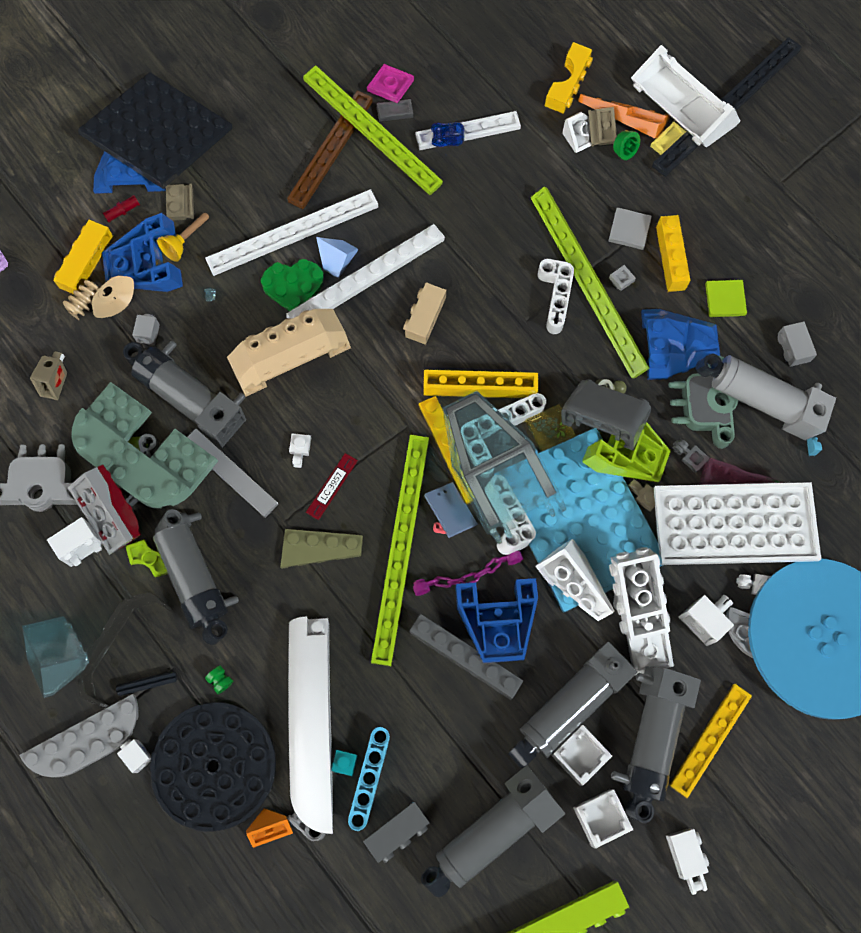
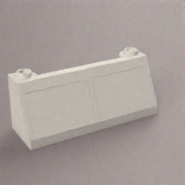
M661 45L631 77L634 82L633 87L638 92L643 91L685 128L693 136L692 140L700 146L702 144L708 147L733 129L740 122V119L735 109L729 103L726 104L717 98L678 64L674 57L668 55V51Z

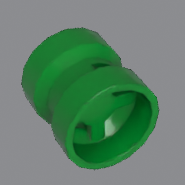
M221 665L213 669L205 677L209 684H213L214 691L217 694L225 691L234 682L230 676L224 675L225 670Z

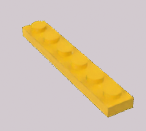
M434 396L420 402V410L464 502L467 505L476 501L464 478L451 426L437 397Z

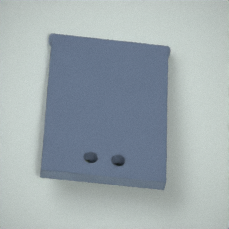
M453 482L424 495L448 538L478 525Z

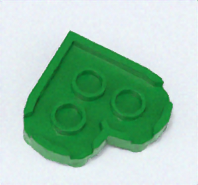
M306 259L299 260L292 267L277 262L264 272L261 284L264 292L271 299L288 311H291L317 295L323 286L324 275L316 263Z

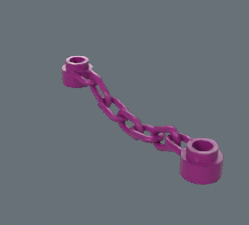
M515 551L500 558L495 557L486 564L485 569L477 573L466 574L461 578L451 579L449 577L437 576L425 582V579H419L413 583V590L416 596L428 593L430 591L429 586L432 585L449 588L454 584L475 583L479 581L481 576L495 572L502 562L507 561L508 565H514L521 562L523 558L520 551ZM495 561L497 565L491 570L489 566ZM473 576L475 580L466 582L467 577ZM439 579L448 580V585L438 584Z

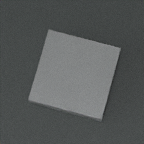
M616 208L608 241L643 250L651 216Z

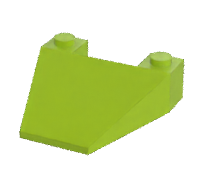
M646 422L634 450L625 448V442L621 438L619 441L615 440V435L611 434L608 444L601 439L588 446L582 460L584 464L599 473L659 482L670 450Z

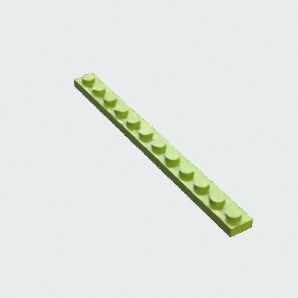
M543 187L530 198L566 262L573 266V275L631 378H636L650 368L548 188Z
M410 435L371 664L390 667L392 665L429 437Z

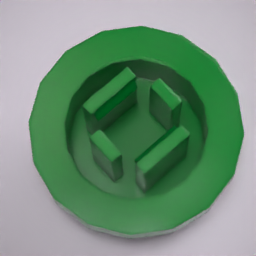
M624 130L617 135L613 149L620 159L628 160L635 155L640 146V135L635 131Z

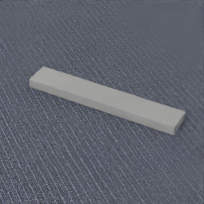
M197 429L187 437L218 460L212 470L264 518L278 505V502Z

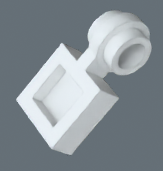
M755 574L753 580H751L749 575H739L736 583L739 588L750 589V586H752V594L756 595L770 576Z

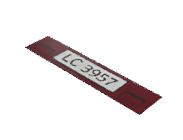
M346 453L343 455L306 511L307 514L317 520L321 518L358 460Z

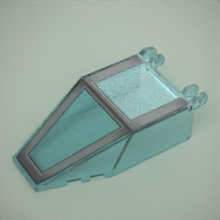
M478 391L443 407L452 468L487 535L491 534L494 540L501 544L502 539L495 528L502 526L505 535L509 539L512 538V533L506 523L543 504L550 516L554 517L555 511L549 503L551 500L556 501L562 512L566 510L564 500L533 442Z

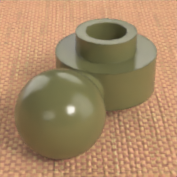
M599 379L595 382V384L603 385L606 388L623 394L627 389L626 384L621 380L615 381L613 384L607 379Z

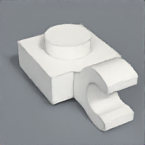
M291 435L289 453L294 454L293 467L301 468L303 455L309 456L310 435Z

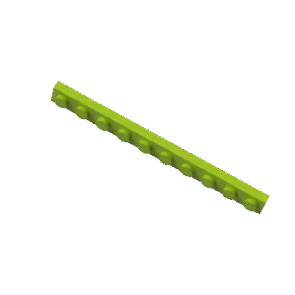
M316 65L303 76V80L425 192L431 195L442 185L443 181Z

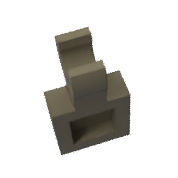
M633 479L628 487L631 492L637 495L635 501L648 511H651L655 506L654 489L648 484L643 488L639 482Z

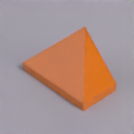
M264 808L248 827L246 834L254 848L293 834L287 816Z

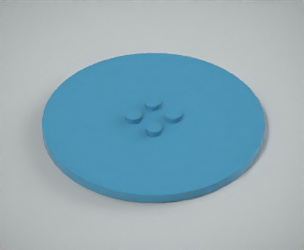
M828 559L795 562L783 567L770 576L761 586L750 609L748 621L749 644L754 662L768 686L783 701L807 715L837 720L860 716L861 572L844 563Z

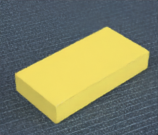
M673 122L651 143L650 147L662 155L687 131L676 122Z

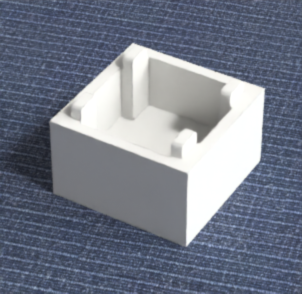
M82 517L47 539L58 559L71 567L73 565L78 566L81 564L82 559L93 552L101 551L102 546H104L90 523Z
M580 725L551 754L579 786H583L612 757L584 725Z
M609 789L573 807L593 848H598L633 830L613 789Z

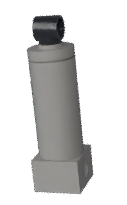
M712 353L697 362L696 371L702 377L712 376V387L783 421L782 430L803 440L826 432L836 398L821 391L822 384L815 383L814 387L803 391L731 355L721 360L718 355Z

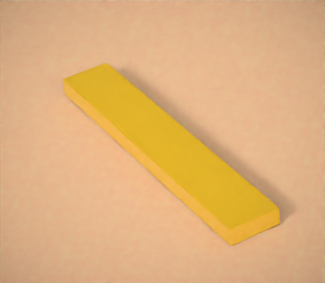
M732 685L670 782L669 786L685 798L689 797L752 695L738 685Z

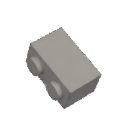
M805 322L783 326L779 331L778 342L783 347L784 358L788 361L790 367L811 362L816 357L817 353Z

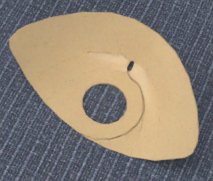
M116 276L103 284L93 296L92 309L94 316L105 318L116 315L124 310L133 296V279L127 276ZM106 287H112V292L110 295H102V292Z

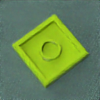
M743 280L707 281L705 283L709 317L746 316L747 308Z

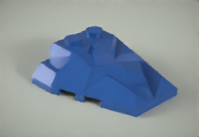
M105 151L94 174L93 191L95 194L112 193L113 185L145 184L148 192L166 191V187L164 189L160 188Z
M645 309L641 311L642 326L647 330L649 358L646 363L650 368L647 370L648 380L668 379L677 373H685L689 369L696 367L697 362L708 354L713 353L720 356L716 324L662 309Z

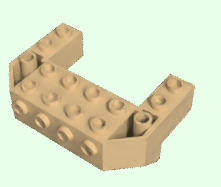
M312 309L301 312L295 318L285 319L275 327H268L257 335L248 336L227 358L244 395L249 396L266 388L265 381L326 353L331 358L350 349L351 346L333 309Z

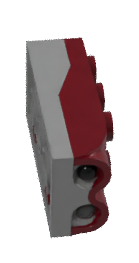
M104 465L85 472L68 487L109 555L128 545L132 540L141 535L132 507L126 502L120 488L117 487L110 472Z

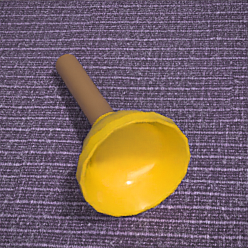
M203 213L180 235L159 237L157 244L163 254L170 260L178 262L183 253L184 240L207 221L209 215Z

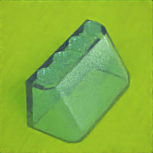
M64 616L22 626L28 664L43 698L55 695L85 670L86 664H89L88 655L86 652H83L82 643L78 642L76 632H73L71 623H67Z

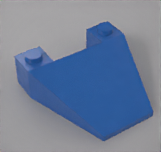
M163 213L149 217L104 250L102 256L105 281L107 282L116 276H127L133 279L134 289L168 292L182 287L181 270L169 262L163 264L162 251L157 244V239L161 236H176L174 221Z
M536 578L516 580L514 585L516 601L478 604L476 582L456 584L457 610L483 663L525 659L538 601Z

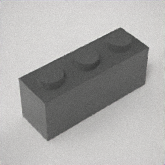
M414 801L363 842L378 863L380 861L386 863L394 856V850L398 847L401 850L411 843L410 838L417 834L419 837L427 831L428 827L426 825L429 824V821Z

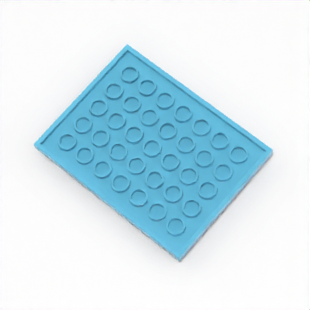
M594 428L536 454L557 492L548 498L527 459L496 472L494 476L501 475L507 480L533 525L536 536L529 546L537 562L540 563L558 547L573 539L585 554L606 593L613 590V584H615L614 576L612 577L609 565L612 564L611 557H615L620 552H636V549L642 547L650 548L659 556V545L623 476L596 472L582 462L587 447L602 439L598 430ZM549 584L563 613L579 606L578 602L570 596L567 598L557 586Z

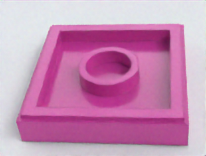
M383 64L367 86V91L398 103L414 81V76Z

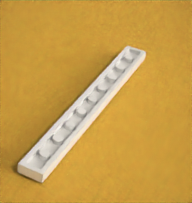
M370 189L208 256L205 259L213 276L376 209L378 208V203Z
M434 224L286 313L287 318H295L305 310L334 309L444 241L445 236Z

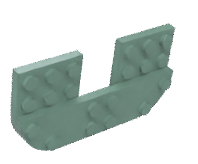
M110 382L87 410L81 408L75 417L72 427V442L76 451L95 467L104 465L110 472L113 481L144 505L152 508H162V506H175L181 503L194 492L217 464L218 460L176 429L172 431L151 458L147 457L128 441L152 412Z

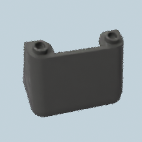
M586 379L580 381L564 404L561 411L562 424L571 427L574 422H576L577 426L583 423L615 435V440L617 441L621 438L625 442V448L634 450L651 413V406L645 399L631 397Z

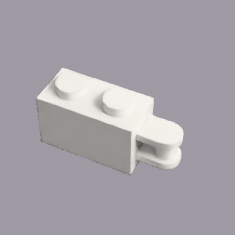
M688 828L666 835L679 878L687 880L692 895L696 894V891L699 890L707 891L703 874L708 873L707 866H709V862L705 853L702 854L700 848L702 841L699 833L695 832L694 829ZM697 876L699 881L693 882L692 877Z

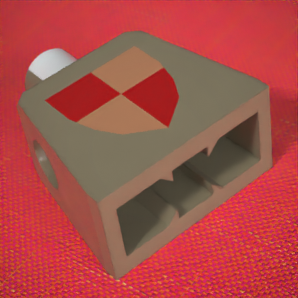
M53 352L52 357L42 356L30 377L40 397L54 400L59 399L67 375V371L62 363L65 356L60 352Z

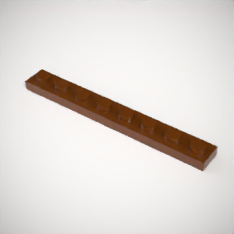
M358 90L352 98L365 111L368 110L373 102L371 96ZM342 115L288 196L287 200L289 203L301 209L305 208L352 135L355 127Z

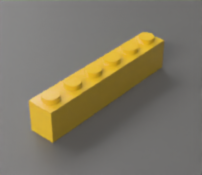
M424 370V395L470 397L477 394L480 397L526 398L538 392V373Z

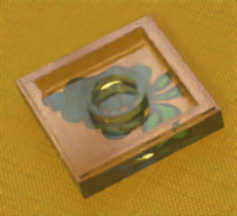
M560 404L525 420L541 452L576 437L572 427L562 424V408Z

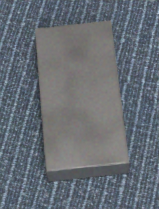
M411 99L400 100L398 103L393 101L377 103L379 122L413 118Z

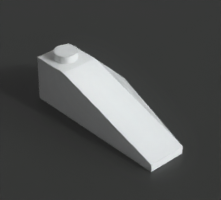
M573 539L558 547L536 565V568L549 584L557 586L567 598L570 596L578 602L579 607L597 621L614 612L585 554Z

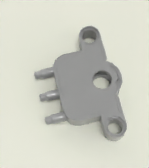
M44 444L39 445L37 457H26V445H20L18 458L10 463L7 483H0V491H2L0 505H26L37 512L47 511L53 505H78L68 489L72 483L71 469L64 462L65 445L60 444L58 446L57 457H46V446ZM43 489L42 495L34 499L35 492Z

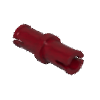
M132 195L121 203L117 202L116 206L103 212V214L110 223L121 215H127L126 212L140 204L136 197Z

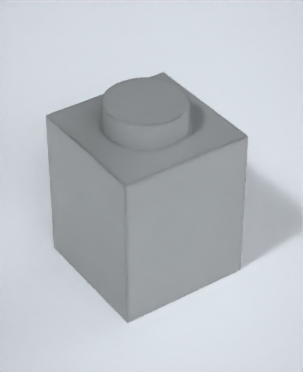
M137 315L132 335L138 343L155 345L160 324L153 315Z

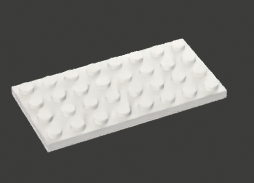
M812 482L654 487L660 565L808 562L821 560Z

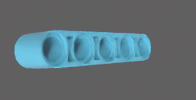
M383 727L375 728L370 736L348 818L349 826L355 831H360L366 827L390 740L389 732ZM379 731L386 733V740L382 743L375 741V734ZM374 751L379 752L381 755L380 761L376 764L371 763L369 760L370 754ZM367 772H372L375 775V781L371 785L364 782V775ZM361 793L368 794L370 798L369 803L365 806L358 802V797ZM356 814H360L364 818V823L360 827L355 826L352 822Z

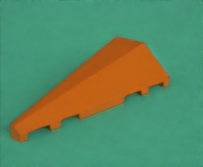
M580 94L578 101L595 110L614 107L616 120L653 138H657L663 132L670 118V115L666 113L663 115L653 110L649 111L614 101L607 102L601 100L602 98H593L584 94Z

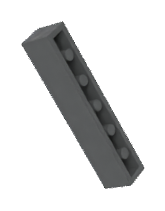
M420 614L410 629L412 636L510 700L513 699L523 683V680L497 663H483L477 650L422 614Z

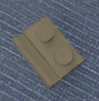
M614 107L593 111L588 110L591 147L594 145L614 144L617 137Z
M184 184L166 186V214L169 219H194L192 184L186 186Z

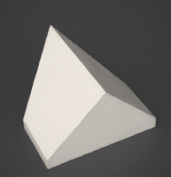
M582 112L565 119L562 132L576 153L591 146L589 117Z

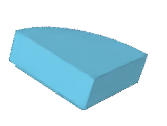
M817 437L807 439L809 456H815L822 451V444L817 442Z

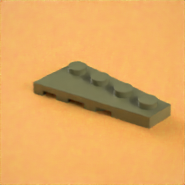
M285 529L281 569L335 559L359 557L362 553L363 536Z

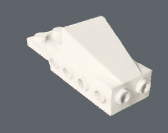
M647 547L638 548L636 552L632 553L620 552L615 557H611L612 564L609 565V569L615 580V584H613L615 594L613 605L618 614L621 615L622 621L619 622L621 632L627 636L631 664L638 673L644 674L646 666L673 667L668 634L670 632V617L666 609L667 599L663 592L662 585L664 581L660 573L659 556Z

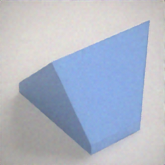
M316 237L323 270L339 278L358 249L343 240Z

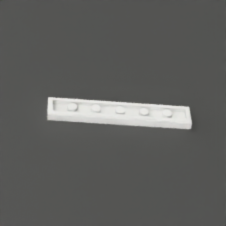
M513 111L415 132L419 150L518 130L521 125L517 112Z

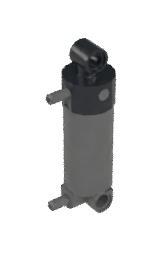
M174 509L168 510L155 528L153 540L190 628L202 626L203 640L207 644L216 645L226 636L228 630L227 625L222 620H219V618L227 614V607L238 603L239 599L237 596H233L223 600L219 589H217L190 528L191 522L202 518L201 514L197 512L187 515L185 512L180 513ZM211 629H215L218 632V636L214 635Z

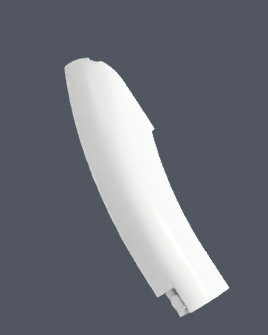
M299 617L289 622L290 797L296 815L307 827L320 833L333 834L328 618L308 619L307 617Z

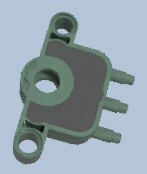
M696 373L689 376L686 381L669 382V388L682 389L683 399L670 400V405L683 406L684 417H673L671 419L672 423L686 424L693 431H712L713 444L717 448H726L735 436L732 411L736 408L738 400L712 387V376L702 377ZM715 398L723 400L725 406L717 404ZM720 435H724L727 441L722 440Z

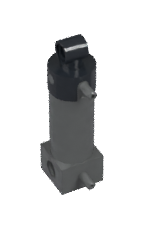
M170 341L162 351L155 346L144 351L136 342L125 345L123 354L133 366L132 376L196 423L201 432L221 448L246 421V417L239 406L246 396L243 393H239L232 401L221 392L216 394L177 365L168 356L177 346L174 341ZM138 352L136 356L131 357L133 353Z
M649 666L645 667L644 674H636V680L642 682L639 694L647 697L631 763L628 765L627 774L613 771L611 774L613 780L624 783V790L633 792V798L627 802L626 813L630 818L642 823H647L653 818L654 808L652 801L654 799L665 801L685 707L695 708L701 682L700 679L667 668ZM641 806L642 811L640 814H638V809Z

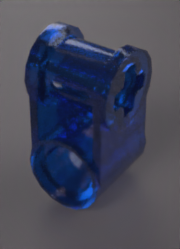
M460 122L435 123L431 126V131L433 132L431 143L433 146H459L465 140V128Z

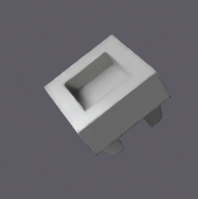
M625 265L610 274L609 277L615 288L620 291L635 282L636 279Z

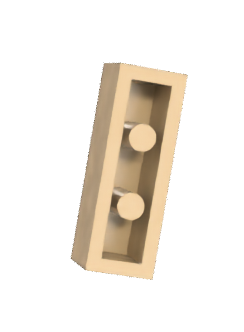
M425 283L424 288H420L417 295L418 302L413 304L410 314H412L411 318L406 320L403 327L406 338L425 345L446 299L445 289L429 283Z

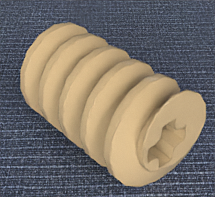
M85 280V286H79L80 292L75 290L73 292L75 297L71 295L68 297L70 302L63 301L66 310L77 320H79L78 314L85 315L83 309L90 310L88 304L92 305L93 296L100 288L92 281Z

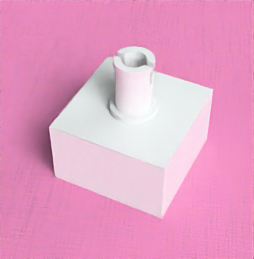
M704 595L691 604L679 618L706 646H709L719 641L734 626L723 614L733 605V602L729 600L723 604L728 599L726 595H723L713 604Z

